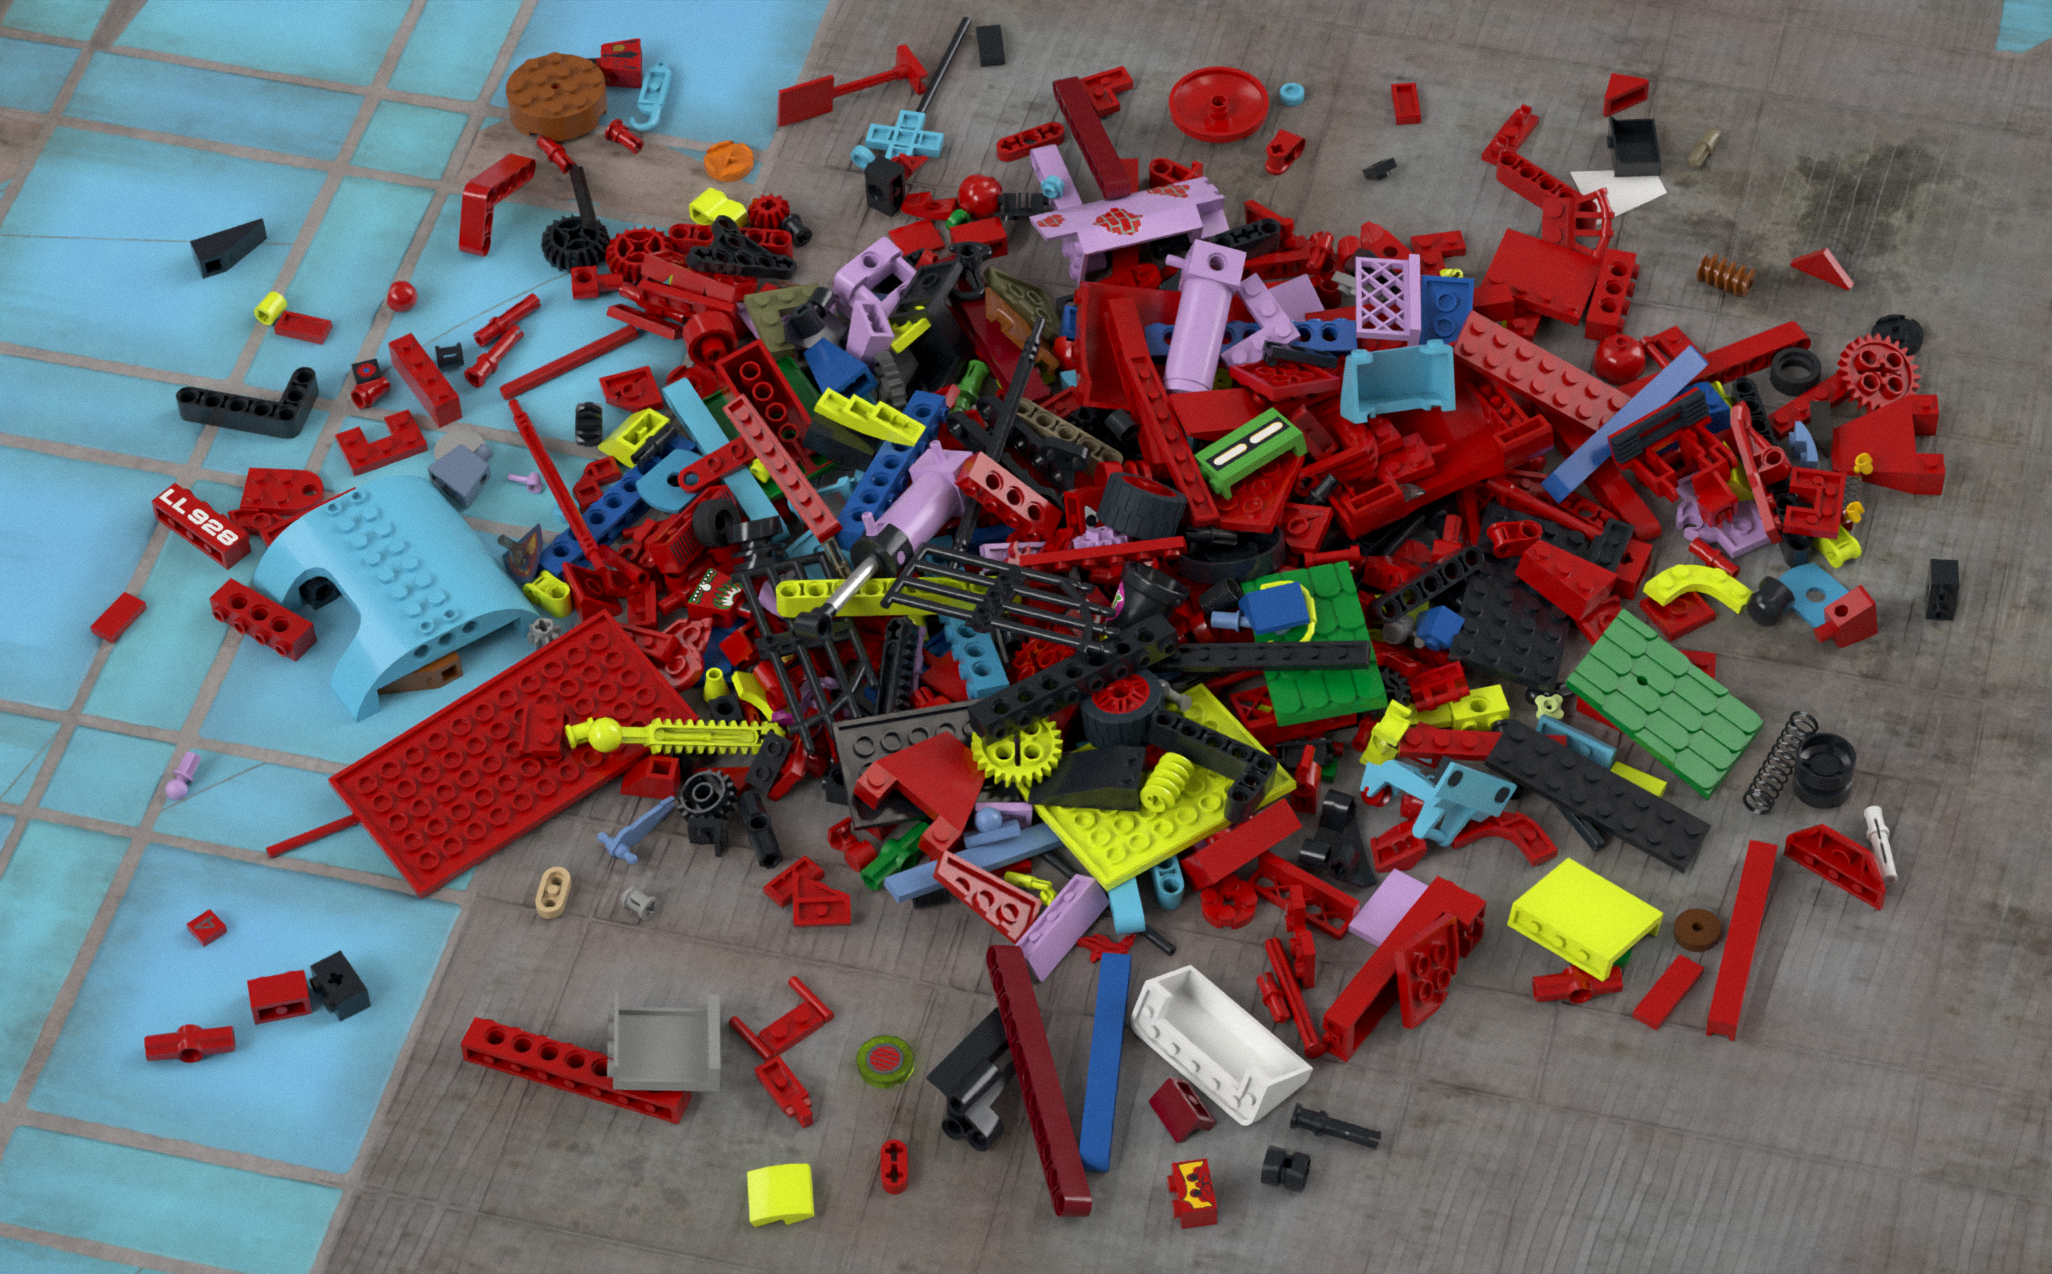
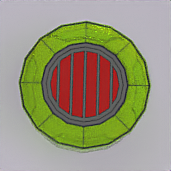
M891 1035L876 1036L867 1040L858 1049L856 1056L857 1071L862 1080L873 1087L884 1089L891 1088L892 1085L897 1083L899 1085L904 1083L912 1074L915 1064L913 1051L908 1043L897 1036Z

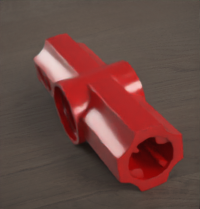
M1575 965L1567 967L1562 973L1532 977L1534 1000L1536 1002L1568 999L1571 1003L1580 1004L1590 1000L1593 995L1622 992L1621 969L1618 966L1612 967L1609 977L1603 982Z
M187 1024L179 1027L177 1032L145 1036L144 1047L147 1062L178 1058L185 1063H195L200 1061L203 1055L235 1052L236 1041L233 1026L202 1029L198 1025Z

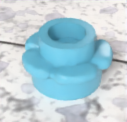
M1050 175L1045 181L1041 182L1043 194L1051 199L1061 198L1064 195L1065 183L1059 177Z

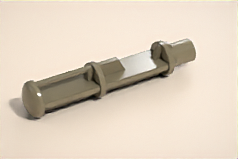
M833 535L821 545L838 579H847L852 574V571ZM833 540H834V542H835V544H836V546H837V548H838V550H839V552H840V554H841V556H842V558H843L844 561H842V559H841V557H840V555H839V553H838V551H837V549H836V547H835V545H834V543H833ZM824 544L826 545V547H827V549H828V551H829V553H830V555H831V557H832V559H833L835 565L833 564V562H832V560H831V558H830V556H829V554H828V552H827V550H826Z

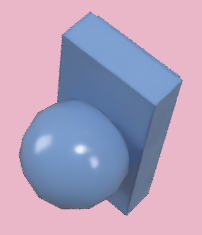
M993 807L980 809L975 816V826L977 829L962 833L966 848L1021 835L1017 819L1002 823L1001 813Z

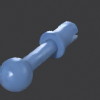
M1237 610V613L1212 612V628L1235 629L1236 632H1240L1241 627L1252 628L1246 617L1242 616L1241 610ZM1291 628L1274 631V633L1277 635H1285L1291 630Z

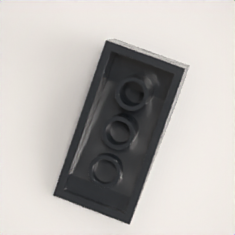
M1116 745L1062 754L1061 759L1058 760L1057 769L1051 768L1050 777L1042 774V783L1035 779L1032 780V787L1028 797V804L1140 812L1142 802L1139 795L1145 786L1149 771L1146 747Z

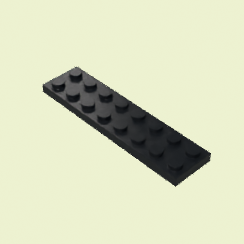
M1514 718L1511 719L1485 761V766L1682 873H1685L1712 826Z

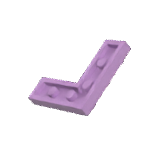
M1257 273L1240 282V286L1235 293L1261 330L1220 354V359L1228 371L1231 365L1263 361L1264 351L1262 348L1264 340L1292 344L1299 340L1301 336Z

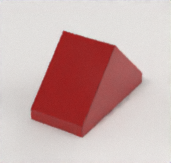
M1611 73L1604 99L1603 115L1609 117L1648 100L1649 81L1645 78Z

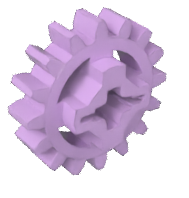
M1107 525L1089 528L1083 536H1077L1076 539H1073L1074 549L1133 542L1131 536L1118 532Z

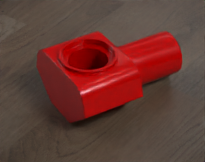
M597 265L571 268L573 300L598 298L600 292L619 291L621 285H624L623 272L598 275Z

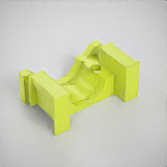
M1392 699L1381 722L1373 727L1372 737L1359 762L1364 765L1367 762L1382 765L1387 760L1395 759L1398 750L1389 746V744L1394 747L1397 746L1411 723L1404 718H1408L1412 710Z

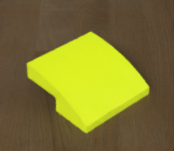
M809 1164L776 1165L747 1172L750 1223L755 1228L781 1219L789 1225L814 1217L812 1174Z

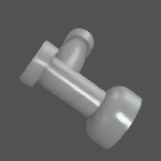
M1159 679L1163 687L1164 701L1167 700L1177 705L1178 710L1186 712L1192 704V698L1186 694L1180 695L1171 689L1167 681Z

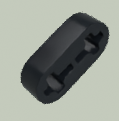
M1052 436L1046 437L1039 449V455L1044 461L1078 472L1086 470L1091 459V453L1086 447Z

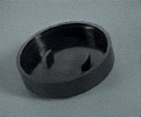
M1277 525L1274 526L1272 533L1236 531L1238 542L1235 547L1221 545L1207 547L1203 543L1186 542L1187 554H1180L1181 557L1177 558L1178 570L1185 578L1205 584H1217L1225 577L1232 578L1236 583L1260 578L1275 571L1284 563L1286 559L1284 533Z

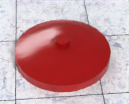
M1206 67L1188 73L1174 85L1169 96V114L1175 126L1187 136L1209 143L1234 142L1252 135L1264 124L1269 111V97L1263 84L1253 75L1232 67Z

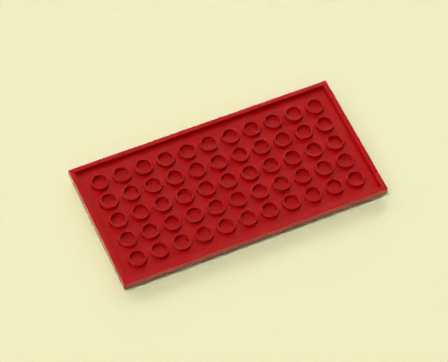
M604 609L330 777L328 782L330 787L418 897L422 899L625 772L636 763L652 755L650 747H643V744H620L614 751L604 753L593 748L588 741L571 749L565 731L566 725L574 726L587 722V718L592 717L593 721L602 717L612 718L621 727H646L656 718H660L662 725L666 719H670L672 725H674L677 719H681L683 725H685L687 720L692 719L693 724L696 725V722L700 719L610 613ZM524 703H529L532 706H537V703L565 704L566 711L560 757L532 756V754L520 756L519 745Z

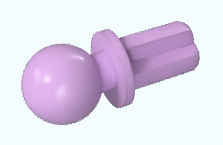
M186 752L178 770L173 771L177 778L170 780L165 788L166 795L170 799L181 800L187 795L188 787L186 783L187 781L193 783L194 778L192 777L201 761V757L197 754Z

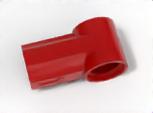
M704 553L693 559L688 564V568L680 574L665 573L667 595L672 594L676 587L682 588L706 574L710 567L716 568L711 556Z
M769 660L761 661L754 668L753 676L765 691L768 706L773 712L788 708L772 662ZM790 680L797 700L801 703L800 689L794 680Z

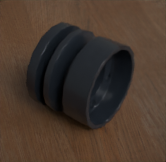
M780 515L725 526L728 544H741V550L730 554L731 559L742 556L744 559V563L733 565L734 572L789 559L788 554L777 556L775 554V550L786 547V543H773L772 537L783 533Z

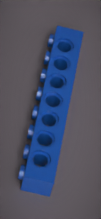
M1337 318L1333 321L1310 319L1307 322H1296L1290 319L1300 335L1307 337L1309 340L1307 342L1297 340L1290 345L1327 351L1335 357L1340 355L1348 356L1351 355V351L1358 350L1355 320L1349 321L1347 318ZM1231 321L1226 324L1223 338L1228 339L1230 343L1222 344L1220 354L1240 343L1244 338L1261 330L1257 322ZM1152 323L1149 326H1145L1144 336L1154 365H1166L1170 345L1166 344L1165 341L1172 339L1175 325ZM1330 335L1335 340L1329 342L1324 340L1323 336ZM1219 355L1218 363H1223Z
M915 391L902 413L926 426V429L914 447L884 441L837 517L843 529L834 536L841 550L850 551L852 545L866 531L862 520L863 513L871 512L876 522L898 499L901 492L906 490L908 481L911 478L909 468L929 449L930 443L937 439L943 423H946L949 408H947L945 396Z
M678 434L676 438L664 447L661 455L654 456L642 469L638 468V464H636L614 486L609 487L597 502L589 506L588 510L581 516L598 546L601 544L610 546L622 535L621 530L630 528L651 508L639 495L636 482L675 449L687 450L698 454L697 444ZM678 476L670 477L667 482L669 480H678ZM570 527L562 534L556 536L554 541L542 551L536 570V578L539 577V573L542 570H547L554 577L564 582L562 564L565 561L587 568L592 563L586 559Z

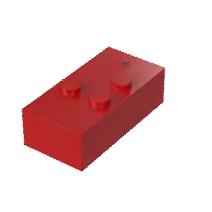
M1282 798L1253 813L1246 822L1236 824L1232 828L1227 826L1206 837L1204 840L1207 844L1178 862L1180 870L1193 892L1215 884L1303 826L1287 800Z

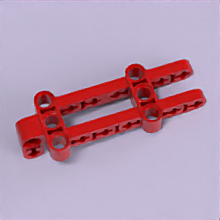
M1352 235L1340 239L1337 245V255L1334 254L1333 246L1331 245L1329 250L1330 256L1328 260L1324 261L1322 269L1317 274H1312L1306 268L1310 258V248L1317 241L1315 239L1310 243L1309 249L1265 254L1245 261L1240 282L1257 273L1261 280L1311 274L1312 277H1309L1323 308L1335 309L1341 304L1342 292L1337 289L1339 285L1331 279L1336 271L1350 275L1343 267L1357 248H1362L1360 239ZM1168 266L1161 269L1159 272L1162 280L1159 285L1174 276L1179 268ZM1290 280L1267 282L1264 285L1267 289H1270Z

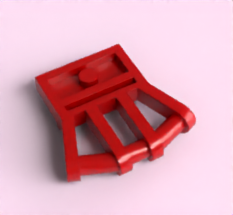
M1607 187L1578 198L1543 197L1542 240L1603 260L1606 248L1611 238L1614 237L1612 220L1615 219V212H1612L1607 198L1609 194ZM1597 199L1601 212L1577 211V206ZM1577 219H1601V230L1576 229ZM1576 237H1600L1595 250L1576 243Z

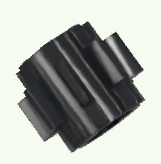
M1081 405L1077 410H1074V413L1070 414V424L1091 436H1097L1098 432L1102 431L1101 413H1098L1093 407Z

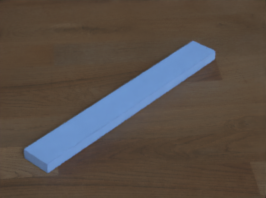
M1043 822L1020 830V836L972 847L957 852L954 855L989 872L1065 844ZM938 859L886 877L884 879V886L898 904L944 888L943 885L933 878Z

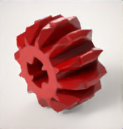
M772 193L769 196L761 194L760 199L753 198L748 208L751 227L759 229H782L780 227L781 222L791 214L788 201L784 200L782 195L774 197Z

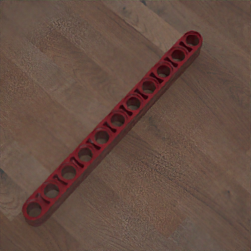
M990 945L986 954L987 968L1054 1212L1058 1217H1088L1092 1209V1198L1023 951L1020 946Z

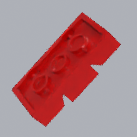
M671 249L645 254L641 274L646 276L645 280L647 281L655 279L665 282L673 275L670 287L702 296L706 292L707 297L735 304V307L738 301H744V295L756 292L758 282L740 275L696 271L686 263L685 258L687 255Z

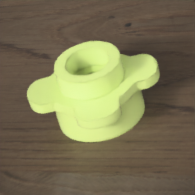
M1558 694L1552 697L1537 696L1535 699V703L1538 705L1537 719H1540V716L1543 714L1557 720L1562 719L1564 716V712L1561 710L1562 697Z

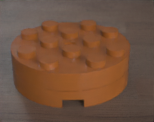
M552 52L545 56L528 59L511 74L506 84L510 120L517 130L529 137L532 132L544 135L546 141L548 140L545 136L552 138L554 141L577 138L599 125L598 119L602 114L607 113L608 101L604 75L600 68L591 60L580 56Z

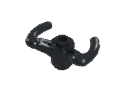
M973 241L951 244L949 251L956 253L955 260L960 259L964 265L959 278L967 280L972 291L965 292L951 288L948 297L959 301L983 299L985 287L980 278L982 262L992 257L991 247Z

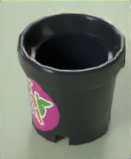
M1127 560L1120 574L1122 580L1111 608L1116 610V615L1114 618H1106L1104 625L1110 627L1113 624L1122 631L1159 612L1169 621L1176 608L1183 606L1190 592L1179 581L1160 570L1144 563Z

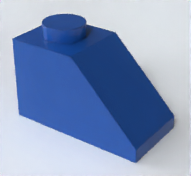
M1444 605L1418 612L1416 616L1417 637L1423 640L1425 646L1431 650L1441 651L1451 647L1454 634L1459 633L1465 619Z

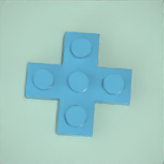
M901 110L895 127L879 124L870 125L865 139V147L887 151L885 157L890 160L894 156H899V153H905L907 156L924 155L939 158L944 143V133L922 131L926 120L925 113Z

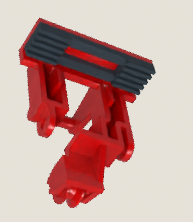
M1699 388L1691 389L1607 437L1614 464L1622 472L1630 469L1659 498L1665 496L1672 503L1678 501L1679 496L1675 489L1679 487L1678 480L1698 472L1691 476L1695 496L1699 498L1696 501L1702 521L1708 524L1709 528L1716 527L1718 529L1723 528L1724 521L1729 524L1733 522V515L1738 513L1739 500L1726 482L1732 479L1730 469L1738 467V461L1734 453L1704 427L1712 421L1709 416L1710 412L1707 407L1706 395ZM1677 440L1685 466L1674 471L1655 452Z

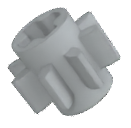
M539 618L533 624H529L530 632L527 633L528 643H534L535 650L542 648L561 636L560 625L554 626L552 618Z

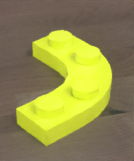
M1681 564L1661 572L1645 583L1643 589L1644 593L1662 606L1667 605L1678 596L1687 592L1706 593L1724 603L1737 614L1746 609L1747 599L1754 593L1745 585L1727 575L1722 569Z

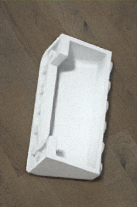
M1192 965L1145 981L1131 1015V1027L1137 1036L1239 1124L1244 1126L1259 1121L1308 1081L1313 1070L1308 1063Z

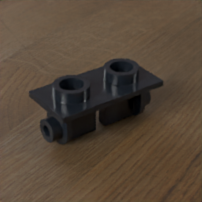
M768 730L744 781L763 791L769 792L794 742Z
M1314 738L1307 742L1288 740L1283 744H1275L1280 757H1277V762L1284 770L1296 769L1297 764L1301 761L1306 744L1315 747L1313 761L1321 767H1329V764L1334 763V753H1336L1331 739L1327 740L1325 738Z

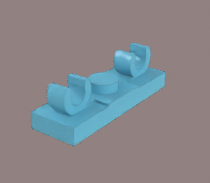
M1546 714L1540 716L1536 731L1547 735H1566V743L1569 749L1608 770L1611 769L1617 748Z

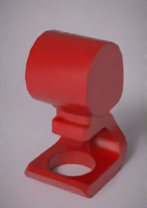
M847 817L828 829L827 840L833 849L844 852L845 861L854 871L860 872L878 856L874 847L867 840L858 842L857 838L852 835L851 817Z

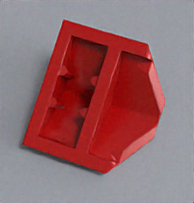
M1418 818L1395 825L1378 838L1373 837L1370 840L1375 870L1378 873L1392 872L1394 868L1399 871L1411 870L1428 851L1426 840L1418 839L1412 833L1413 826Z

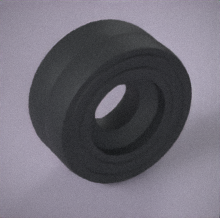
M722 498L701 502L696 507L692 519L695 537L703 546L708 548L732 545L728 544L725 526L741 523L737 507L731 501ZM715 517L718 518L719 522L718 530L715 526Z

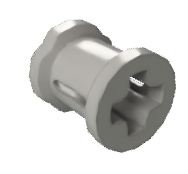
M631 885L622 895L621 906L626 909L631 908L639 914V918L646 921L657 911L659 901L654 896L649 897L642 893L637 885Z

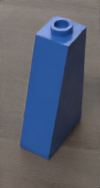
M825 338L820 339L803 353L822 394H824L827 388H830L850 400L853 394L862 398L878 386L877 381L866 364Z

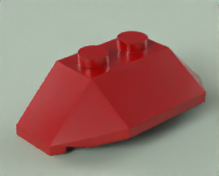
M1823 823L1791 833L1786 837L1784 850L1786 857L1881 911L1884 906L1886 887L1878 858L1870 850Z

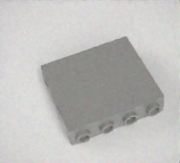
M614 992V1004H608V1021H610L608 1022V1040L613 1041H608L607 1059H613L608 1060L607 1078H613V1090L720 1092L719 994H708L707 1008L619 1007V992Z

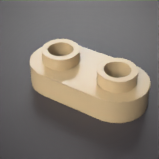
M549 868L542 876L535 905L537 913L543 918H556L564 911L571 888L570 873L565 868Z

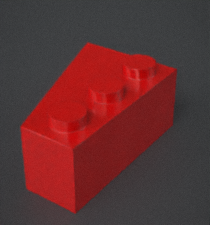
M1540 539L1523 553L1515 571L1518 577L1577 622L1582 620L1610 596L1619 576Z

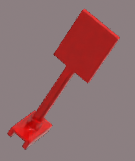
M906 44L897 46L896 66L893 70L834 87L833 75L778 90L777 125L782 127L832 112L834 98L893 80L901 81L906 79L918 95L923 94L927 88L921 79L928 78V73Z
M853 616L859 632L870 633L871 631H876L882 636L886 634L885 627L887 624L882 621L880 616ZM922 647L923 663L930 668L920 676V681L953 703L968 701L966 680H961L958 668L959 661H954L952 651L949 650L942 658H938Z

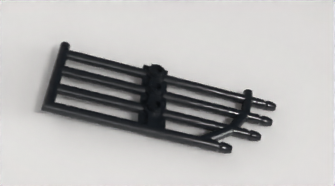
M922 542L880 601V605L884 609H889L892 603L964 620L966 621V627L973 628V631L982 634L991 633L993 628L1076 648V655L1080 658H1085L1088 652L1099 655L1104 654L1107 657H1116L1118 653L1117 648L1094 642L1092 637L1093 634L1106 635L1109 638H1119L1121 635V630L1115 627H1107V625L1094 622L1092 614L1114 618L1116 610L1108 606L1103 607L1100 604L1086 601L1078 591L1093 594L1095 586L1088 582L1082 583L1079 580ZM928 554L1000 573L996 578H991L923 560ZM917 570L989 589L983 595L914 578L912 575ZM1029 579L1058 586L1067 596L1023 586V584ZM905 586L977 604L973 611L900 592ZM1017 595L1078 610L1082 619L1015 603L1012 600ZM1004 612H1009L1081 630L1083 633L1082 637L1078 638L1002 619L1001 617Z
M825 551L729 574L732 584L740 582L742 584L762 638L754 639L757 652L762 662L768 660L772 662L795 724L788 726L789 735L791 737L799 734L805 751L808 754H814L816 751L809 729L824 723L830 738L833 740L831 724L836 722L834 716L846 705L852 719L862 718V712L855 694L864 677L872 690L879 688V681L853 616H841V618L833 620V631L827 641L799 639L794 632L795 617H783L788 631L772 634L752 579L767 576L775 598L776 587L781 583L778 576L780 572L793 569L797 580H809L804 567L820 563L826 580L837 579ZM849 640L859 661V665L850 682L835 647L836 643ZM823 647L834 671L842 694L830 706L808 650ZM798 654L820 713L807 719L804 718L781 657Z

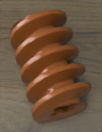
M1717 253L1711 259L1706 254L1699 265L1697 281H1706L1707 285H1715L1718 290L1724 288L1726 293L1731 294L1733 292L1734 296L1739 298L1743 296L1745 298L1753 286L1756 269L1752 268L1746 274V265H1742L1737 270L1736 261L1727 266L1728 258L1724 257L1719 263Z

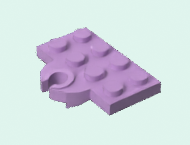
M1698 472L1678 480L1679 487L1675 489L1684 501L1681 502L1677 509L1676 527L1680 530L1687 524L1697 526L1684 529L1683 537L1690 541L1700 537L1707 544L1718 541L1732 559L1771 543L1765 533L1758 507L1752 500L1738 501V513L1733 515V522L1731 524L1724 521L1722 529L1716 527L1709 528L1708 524H1705L1700 516L1696 501L1699 498L1695 496L1691 476Z

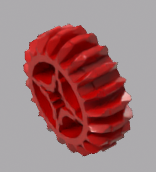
M634 226L633 230L624 229L623 234L616 233L615 239H610L606 250V264L611 273L623 272V281L633 282L637 286L646 277L641 274L645 254L665 249L674 251V247L670 242L669 236H665L663 231L657 232L655 227L648 230L646 226L642 229H637Z

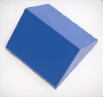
M1299 581L1246 593L1238 602L1239 608L1256 635L1310 623Z

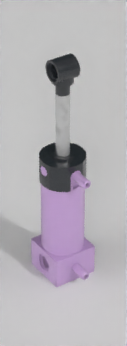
M932 441L930 443L931 449H927L909 468L913 483L876 522L871 512L862 514L866 531L857 539L850 550L851 562L856 570L821 607H815L810 612H800L794 622V632L799 639L827 641L833 631L832 618L869 579L897 578L922 542L928 543L951 517L963 516L970 496L964 494L962 489L954 483L966 458L973 455L972 452L942 450L940 441Z

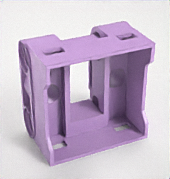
M884 236L837 272L834 277L832 291L835 296L834 303L851 320L855 300L879 301L886 318H888L917 271L902 258L903 251ZM893 273L903 284L888 294L886 299L881 302L869 290Z

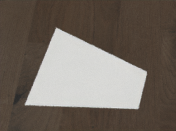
M1614 170L1570 172L1580 193L1583 195L1607 187L1609 193L1607 198L1612 212H1615V217L1667 193L1659 176L1614 177ZM1592 200L1598 206L1597 212H1601L1598 200ZM1597 219L1596 224H1597V225L1601 224V223H1602V220H1601V219Z

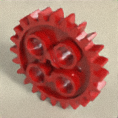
M1879 333L1873 339L1870 334H1867L1863 339L1859 336L1853 342L1851 341L1841 352L1840 356L1842 358L1837 362L1840 368L1836 371V374L1843 378L1837 383L1838 385L1846 386L1842 394L1850 393L1851 397L1848 402L1851 403L1856 400L1858 402V410L1865 406L1868 414L1905 396L1916 394L1915 392L1920 388V385L1916 382L1921 376L1914 373L1919 366L1911 365L1910 362L1915 357H1907L1905 355L1908 350L1907 347L1901 350L1898 348L1900 341L1897 340L1894 344H1891L1890 336L1881 340Z
M1055 624L1053 628L1050 625L1046 628V630L1077 637L1076 634L1065 626L1060 627ZM1030 637V642L1028 644L1023 642V649L1015 652L1016 659L1009 661L1012 667L1005 670V673L1008 675L1009 686L1076 654L1077 649Z

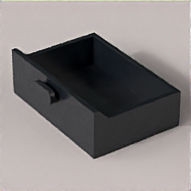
M1609 116L1606 140L1607 148L1611 150L1614 177L1660 176L1661 158L1654 118L1617 120L1613 116Z
M816 412L809 425L802 447L824 455L834 463H843L865 473L880 439L841 425Z

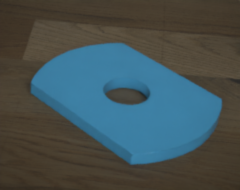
M675 449L636 482L639 495L648 505L655 509L679 514L706 488L701 490L700 493L689 494L685 493L681 487L669 485L667 480L672 476H678L682 469L703 457L691 451ZM694 474L689 475V477L687 476L685 484L688 486L695 485L698 482L699 476Z
M1815 563L1794 567L1779 578V581L1784 583L1795 597V605L1791 610L1813 628L1825 623L1824 609L1826 606L1850 592ZM1810 591H1820L1826 598L1824 601L1816 603L1808 600L1806 594Z

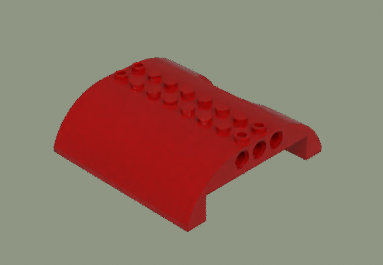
M1453 341L1448 345L1453 347L1456 341ZM1453 359L1456 410L1443 412L1439 405V407L1431 408L1428 411L1419 408L1384 413L1402 438L1419 432L1423 442L1429 447L1444 441L1448 452L1433 457L1437 472L1401 486H1397L1393 480L1383 484L1377 477L1361 483L1358 477L1341 484L1325 501L1326 504H1322V506L1332 508L1334 514L1332 519L1347 537L1355 540L1404 518L1407 514L1425 504L1472 483L1502 474L1552 451L1554 446L1552 426L1542 414L1529 419L1497 382ZM1341 393L1306 408L1317 421L1340 413ZM1338 445L1339 447L1330 456L1340 453L1344 450L1340 445ZM1310 457L1305 458L1301 468L1313 464L1314 461ZM1306 477V479H1308L1311 484L1312 478Z

